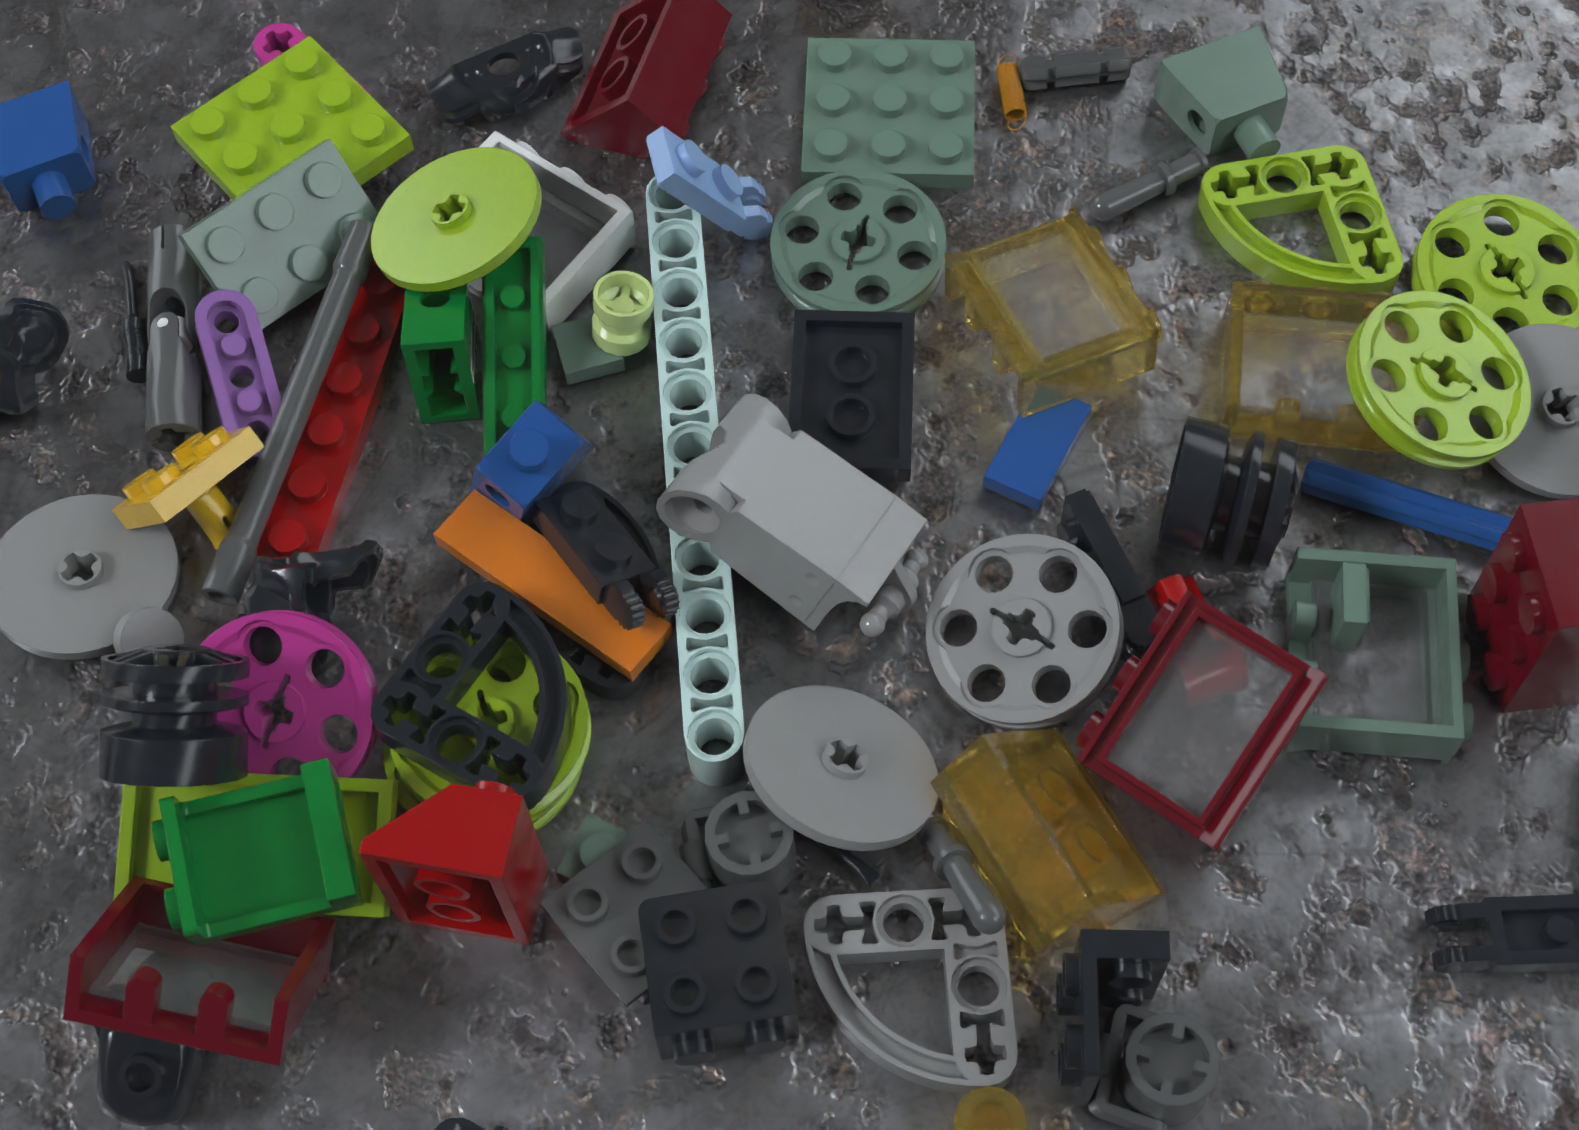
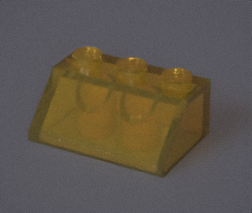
M1057 728L982 734L930 782L943 803V811L947 819L961 831L978 859L977 863L980 872L989 883L995 886L1013 915V922L1018 933L1032 945L1037 954L1076 946L1081 929H1106L1155 902L1166 893L1082 765L1077 761L1076 756Z

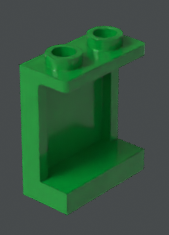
M328 758L300 764L302 774L186 802H180L175 796L159 799L162 819L152 822V834L159 860L161 862L170 861L174 887L164 890V900L168 920L173 931L182 929L184 937L199 946L364 905L338 775Z

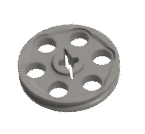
M1041 534L1004 536L980 545L967 553L942 579L932 598L926 621V646L929 660L936 677L947 693L974 717L997 727L1014 730L1046 728L1066 721L1082 712L1094 702L1109 684L1120 661L1124 642V620L1120 602L1103 570L1091 557L1076 546L1064 540ZM994 562H1005L1011 565L1013 570L1012 580L1009 585L996 593L982 590L979 580L983 569ZM1057 562H1068L1077 568L1075 583L1070 589L1061 593L1047 591L1043 586L1045 571ZM995 614L1002 615L1012 623L1018 622L1024 625L1033 617L1032 624L1038 631V634L1045 643L1055 648L1049 649L1038 640L1034 639L1031 641L1027 638H1022L1017 645H1014L1016 637L1010 631L1005 621ZM959 615L972 616L977 621V631L971 642L958 647L947 644L944 631L949 621ZM1086 616H1097L1106 621L1107 626L1106 635L1101 643L1091 648H1082L1072 642L1071 633L1077 621ZM988 669L1001 671L1005 677L1003 693L997 699L990 702H981L974 699L972 683L975 677L980 672ZM1052 670L1067 673L1070 677L1071 685L1065 698L1056 703H1044L1037 698L1036 684L1042 675Z

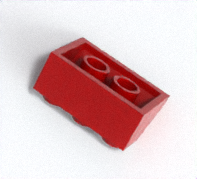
M479 781L475 784V787L452 783L362 839L358 853L399 922L531 945L540 909L539 903L542 901L550 868L524 797L517 795L513 788L493 781Z

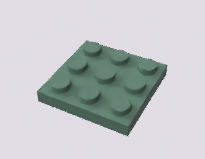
M808 37L801 186L826 174L844 170L864 169L895 175L918 188L973 189L975 41Z

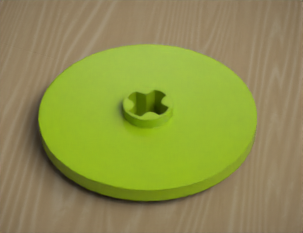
M471 148L436 159L403 181L381 207L371 233L373 258L390 281L408 290L435 292L473 282L504 263L520 248L531 233L538 219L542 203L539 181L530 165L522 157L501 148Z

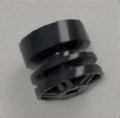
M1187 416L1168 487L1157 547L1199 556L1211 530L1223 532L1222 549L1224 562L1233 564L1236 561L1243 538L1248 537L1252 538L1248 560L1249 568L1266 571L1277 545L1286 534L1293 511L1298 486L1296 470L1297 440L1280 436L1274 447L1270 463L1262 462L1265 442L1264 432L1254 430L1242 456H1234L1229 454L1230 428L1228 424Z
M186 644L148 645L129 652L101 656L102 678L130 682L133 685L113 687L102 690L100 693V705L118 711L131 712L132 721L120 722L100 729L99 778L112 783L133 786L190 787L222 784L247 777L248 729L233 723L217 721V712L230 711L249 705V693L247 690L218 685V683L248 678L250 671L249 657L223 653L207 646Z

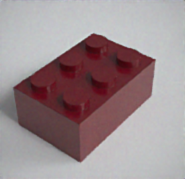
M1579 498L1520 505L1506 531L1502 533L1500 541L1489 561L1483 566L1482 573L1473 589L1467 595L1465 617L1470 630L1478 632L1484 651L1482 658L1484 682L1490 691H1496L1502 713L1579 704Z

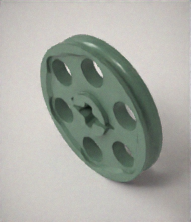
M864 169L844 170L826 174L799 188L779 210L774 220L770 237L773 273L781 291L799 310L912 313L933 294L943 275L946 260V230L944 222L931 199L918 187L900 177L881 171ZM848 193L859 198L860 203L853 209L839 210L831 206L829 201L838 194ZM894 206H906L912 209L916 216L908 222L895 223L887 219L884 214ZM799 226H808L818 232L816 239L805 244L791 241L787 234L790 230ZM866 226L867 246H863L860 252L856 253L851 269V252L849 248H854L857 242L861 241L863 230ZM914 251L926 254L931 262L922 269L911 270L902 266L899 263V259L905 253ZM813 272L824 273L832 280L828 287L818 291L808 290L800 284V280L805 275ZM876 285L885 289L889 295L880 303L867 304L859 300L856 294L865 286Z

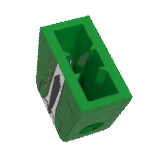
M468 284L435 292H418L406 289L401 349L421 424L482 419L480 339ZM451 350V372L439 370L436 366L437 358L442 353Z

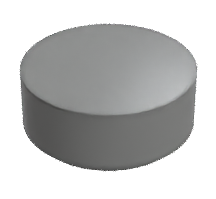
M144 606L132 609L122 616L114 630L113 644L116 653L129 652L148 645L184 644V633L181 624L171 613L163 609Z

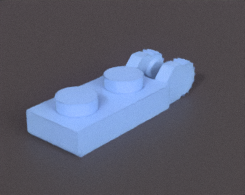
M661 126L646 137L659 188L724 230L732 231L740 237L743 236L744 240L748 239L751 241L765 237L768 238L774 222L772 215L761 207L767 201L765 190L761 183L758 184L757 180L751 176L738 177L731 167L726 164L719 165L703 154L693 141L689 139L684 141L664 126Z

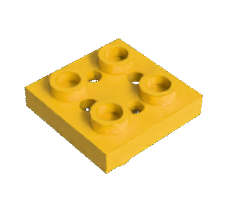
M220 426L206 435L203 432H199L171 452L176 460L175 463H170L157 472L154 468H151L129 482L122 489L127 499L113 508L112 511L123 526L129 530L166 523L186 508L217 551L221 541L228 534L236 510L216 484L265 446L250 426L229 432L223 426Z

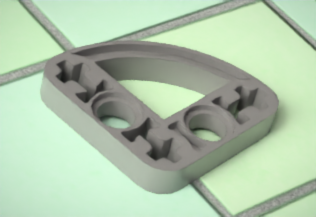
M952 888L838 894L822 897L814 902L805 914L803 925L805 951L810 974L827 1012L842 1033L862 1053L884 1069L907 1081L943 1092L985 1095L998 1092L1009 1084L1017 1065L1018 1049L1005 925L996 934L987 935L980 932V935L975 937L967 935L965 925H944L943 940H932L935 921L932 909H943L941 922H957L962 920L964 908ZM901 909L915 913L923 925L920 936L906 943L891 939L883 927L887 916ZM874 912L872 934L875 944H864L865 930H849L844 932L842 943L837 945L829 944L826 933L815 932V930L826 928L827 917L840 916L841 924L846 928L864 927L863 913ZM943 959L951 1055L929 1050L912 1043L881 1023L856 996L840 965ZM973 972H981L990 976L998 988L996 999L989 1005L982 1007L972 1006L965 1002L958 990V984L964 976ZM1001 1019L1003 1026L990 1023L988 1039L991 1053L1003 1055L1004 1060L995 1062L993 1074H980L978 1063L966 1062L965 1057H970L975 1053L977 1044L976 1024L981 1025ZM960 1021L971 1023L974 1025H970L966 1028H961Z

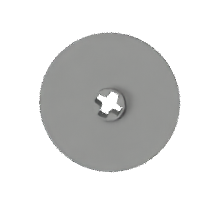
M1535 324L1508 332L1507 335L1518 349L1528 372L1531 385L1530 414L1519 436L1488 462L1506 479L1534 494L1555 499L1579 498V329L1558 324ZM1481 366L1482 375L1488 384L1496 389L1504 390V381L1498 372L1490 367ZM1551 403L1554 408L1564 407L1568 415L1565 418L1561 414L1551 415L1547 410V406ZM1469 415L1470 425L1473 430L1486 439H1493L1492 428L1488 422L1477 415Z
M86 494L59 499L29 513L14 524L0 540V630L17 646L46 658L80 660L114 652V630L122 616L132 609L144 606L167 611L174 599L180 579V558L174 539L167 526L161 523L127 530L112 511L113 508L126 498L104 494ZM79 570L86 574H94L86 581L78 576L72 577Z
M823 685L791 688L774 695L760 706L746 731L743 743V759L746 773L755 792L781 821L802 835L817 842L853 851H876L892 848L915 836L924 827L935 808L939 793V777L935 761L927 745L916 730L900 715L866 695L840 687Z

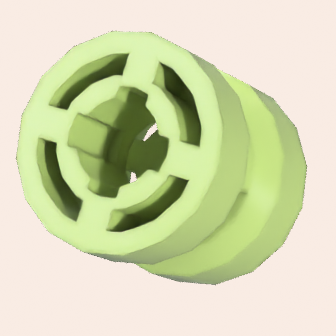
M614 271L605 274L595 284L593 289L594 314L592 316V338L596 345L606 353L616 356H629L640 352L649 343L652 330L651 313L653 311L654 293L649 281L640 274L630 271Z

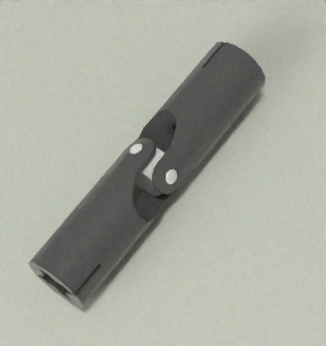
M175 223L164 224V227L160 225L149 233L147 261V337L149 347L146 364L145 439L152 447L172 452L190 437L202 432L201 361L198 359V346L200 343L195 325V310L202 299V271L177 236L188 229L189 226Z

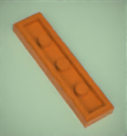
M475 489L433 533L438 546L491 583L508 590L525 603L535 614L632 682L673 635L672 624L661 617H657V614L653 613L646 606L644 608L646 613L644 625L628 631L623 629L619 625L618 620L612 617L602 603L598 605L544 536Z

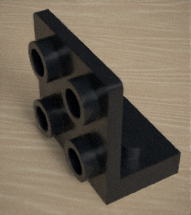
M1081 929L1074 952L1063 953L1062 973H1057L1056 1011L1057 1016H1069V1024L1065 1025L1064 1043H1059L1058 1083L1059 1087H1071L1072 1108H1087L1100 1078L1098 998H1100L1102 1006L1117 1008L1122 1004H1131L1138 1007L1143 1004V999H1153L1171 960L1169 931Z

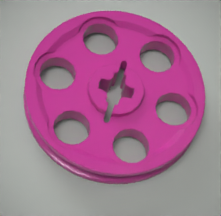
M269 610L233 620L217 629L200 644L223 653L249 657V677L238 681H231L233 687L248 691L249 705L230 711L217 712V721L233 723L248 729V773L276 774L277 765L284 757H293L302 763L328 758L335 768L338 777L354 778L368 760L378 735L371 718V705L379 693V689L366 657L348 635L333 624L315 615L293 610ZM258 627L273 629L281 639L282 651L274 663H263L257 660L251 652L250 638ZM321 649H329L336 652L344 663L345 671L343 678L335 686L321 684L312 673V659L317 651ZM284 690L283 696L286 697L284 708L293 712V719L280 722L273 731L275 726L272 723L274 713L265 708V702L279 698ZM332 715H344L355 724L358 735L357 741L351 750H337L326 740L324 733L325 724Z

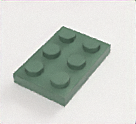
M327 139L177 236L215 291L222 289L235 290L244 294L252 301L257 311L261 329H263L329 284L333 274V263L350 222L360 219L374 224L378 212L331 139Z

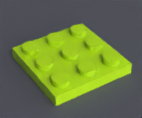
M311 36L297 43L170 126L177 142L231 199L239 196L323 140L331 139L360 186L414 150L410 134Z

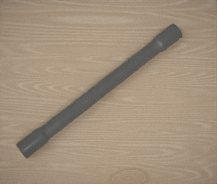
M356 219L352 220L348 226L333 263V274L264 442L265 447L260 452L228 534L218 547L201 589V593L211 601L226 606H237L257 558V547L359 289L367 280L373 265L371 233L374 224L371 222Z

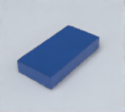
M1036 382L983 478V487L1039 511L1090 418L1092 405Z

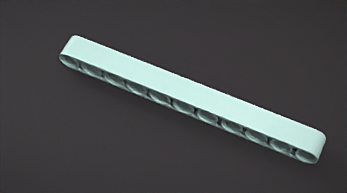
M654 177L646 188V208L651 278L654 293L653 306L667 488L684 466L687 465L683 461L688 458L698 457L709 451L712 434L719 425L701 214L659 188L656 177ZM680 305H688V306H685V307H676V306H680ZM685 354L694 355L689 358H677ZM688 405L699 406L697 409L690 411L681 410L682 407ZM669 528L673 585L677 588L676 591L679 594L678 598L680 601V609L677 610L678 613L675 614L683 730L688 763L691 773L698 781L708 786L722 787L732 784L740 778L745 770L743 759L745 725L731 567L711 552L710 542L695 541L681 536ZM701 565L715 568L713 572L703 576L689 573L693 568ZM703 622H715L721 625L715 632L708 634L693 631L695 626ZM711 679L726 683L722 690L712 694L702 693L696 689L698 685ZM714 739H723L732 744L730 749L719 755H708L700 750L706 742Z

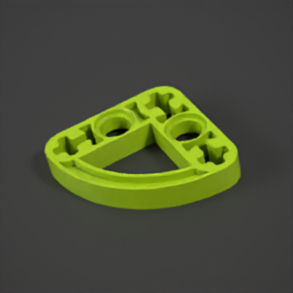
M1332 145L1223 163L1211 167L1202 179L1198 195V206L1208 228L1234 259L1259 277L1299 294L1330 300L1376 299L1388 295L1394 289L1404 264L1403 256L1368 165L1363 156L1355 149L1344 145ZM1329 170H1336L1337 173H1335V172H1329V173H1328V171H1329ZM1273 176H1285L1295 182L1297 189L1288 193L1278 192L1269 186L1267 180ZM1339 176H1340V177H1348V178H1347V179H1340ZM1250 182L1254 183V185L1248 186ZM1217 189H1225L1228 195L1235 196V198H1227L1223 191H1217ZM1318 208L1338 263L1313 259L1288 250L1267 238L1247 220ZM1347 212H1356L1364 215L1369 220L1371 226L1363 230H1355L1343 224L1340 216ZM1371 247L1368 257L1370 259L1372 267H1363V264L1367 256L1366 248ZM1384 269L1382 274L1375 273V270Z

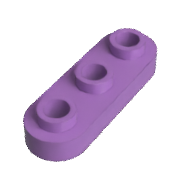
M229 289L213 291L202 298L197 305L195 325L222 426L227 432L250 426L252 430L261 429L268 433L282 399L256 308L247 296L238 291ZM222 321H232L238 325V328L231 333H222L216 329L217 325ZM238 375H248L254 380L246 388H238L231 383L232 379ZM261 450L245 461V463L256 465Z

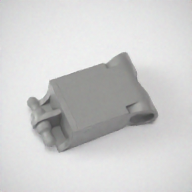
M745 394L738 400L713 431L709 451L692 459L684 466L657 499L656 510L658 515L670 529L681 536L695 541L710 542L713 554L813 631L834 606L849 601L857 602L866 607L870 603L872 608L861 617L860 629L866 636H879L884 631L885 623L888 619H894L900 613H906L911 609L918 597L916 588L918 587L919 580L917 576L927 568L929 561L927 554L918 548L909 550L904 556L903 563L900 561L905 551L926 523V518L804 431L792 432L788 421L778 407L767 398L757 394Z

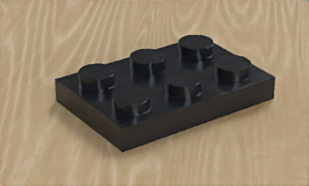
M795 310L788 421L792 432L804 431L874 481L910 482L915 313Z

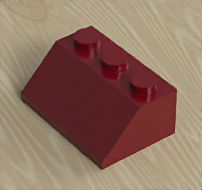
M633 0L618 8L560 134L571 142L641 159L650 156L646 137L661 126H664L684 140L690 129V124L687 121L692 109L707 89L708 81L706 76L711 64L720 55L725 46L726 40L723 36L732 14L717 0Z

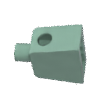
M1258 26L1161 60L1154 98L1205 155L1216 156L1238 147L1242 149L1247 159L1276 155L1281 143L1275 136V133L1282 124L1288 102V93L1263 33Z

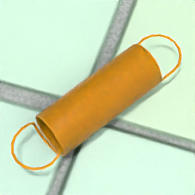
M1007 54L1015 58V63L1005 62L998 66V61L997 76L1004 115L1008 120L1007 126L1010 130L1015 131L1018 129H1011L1009 121H1019L1025 117L1024 125L1027 110L1016 57L1013 54Z

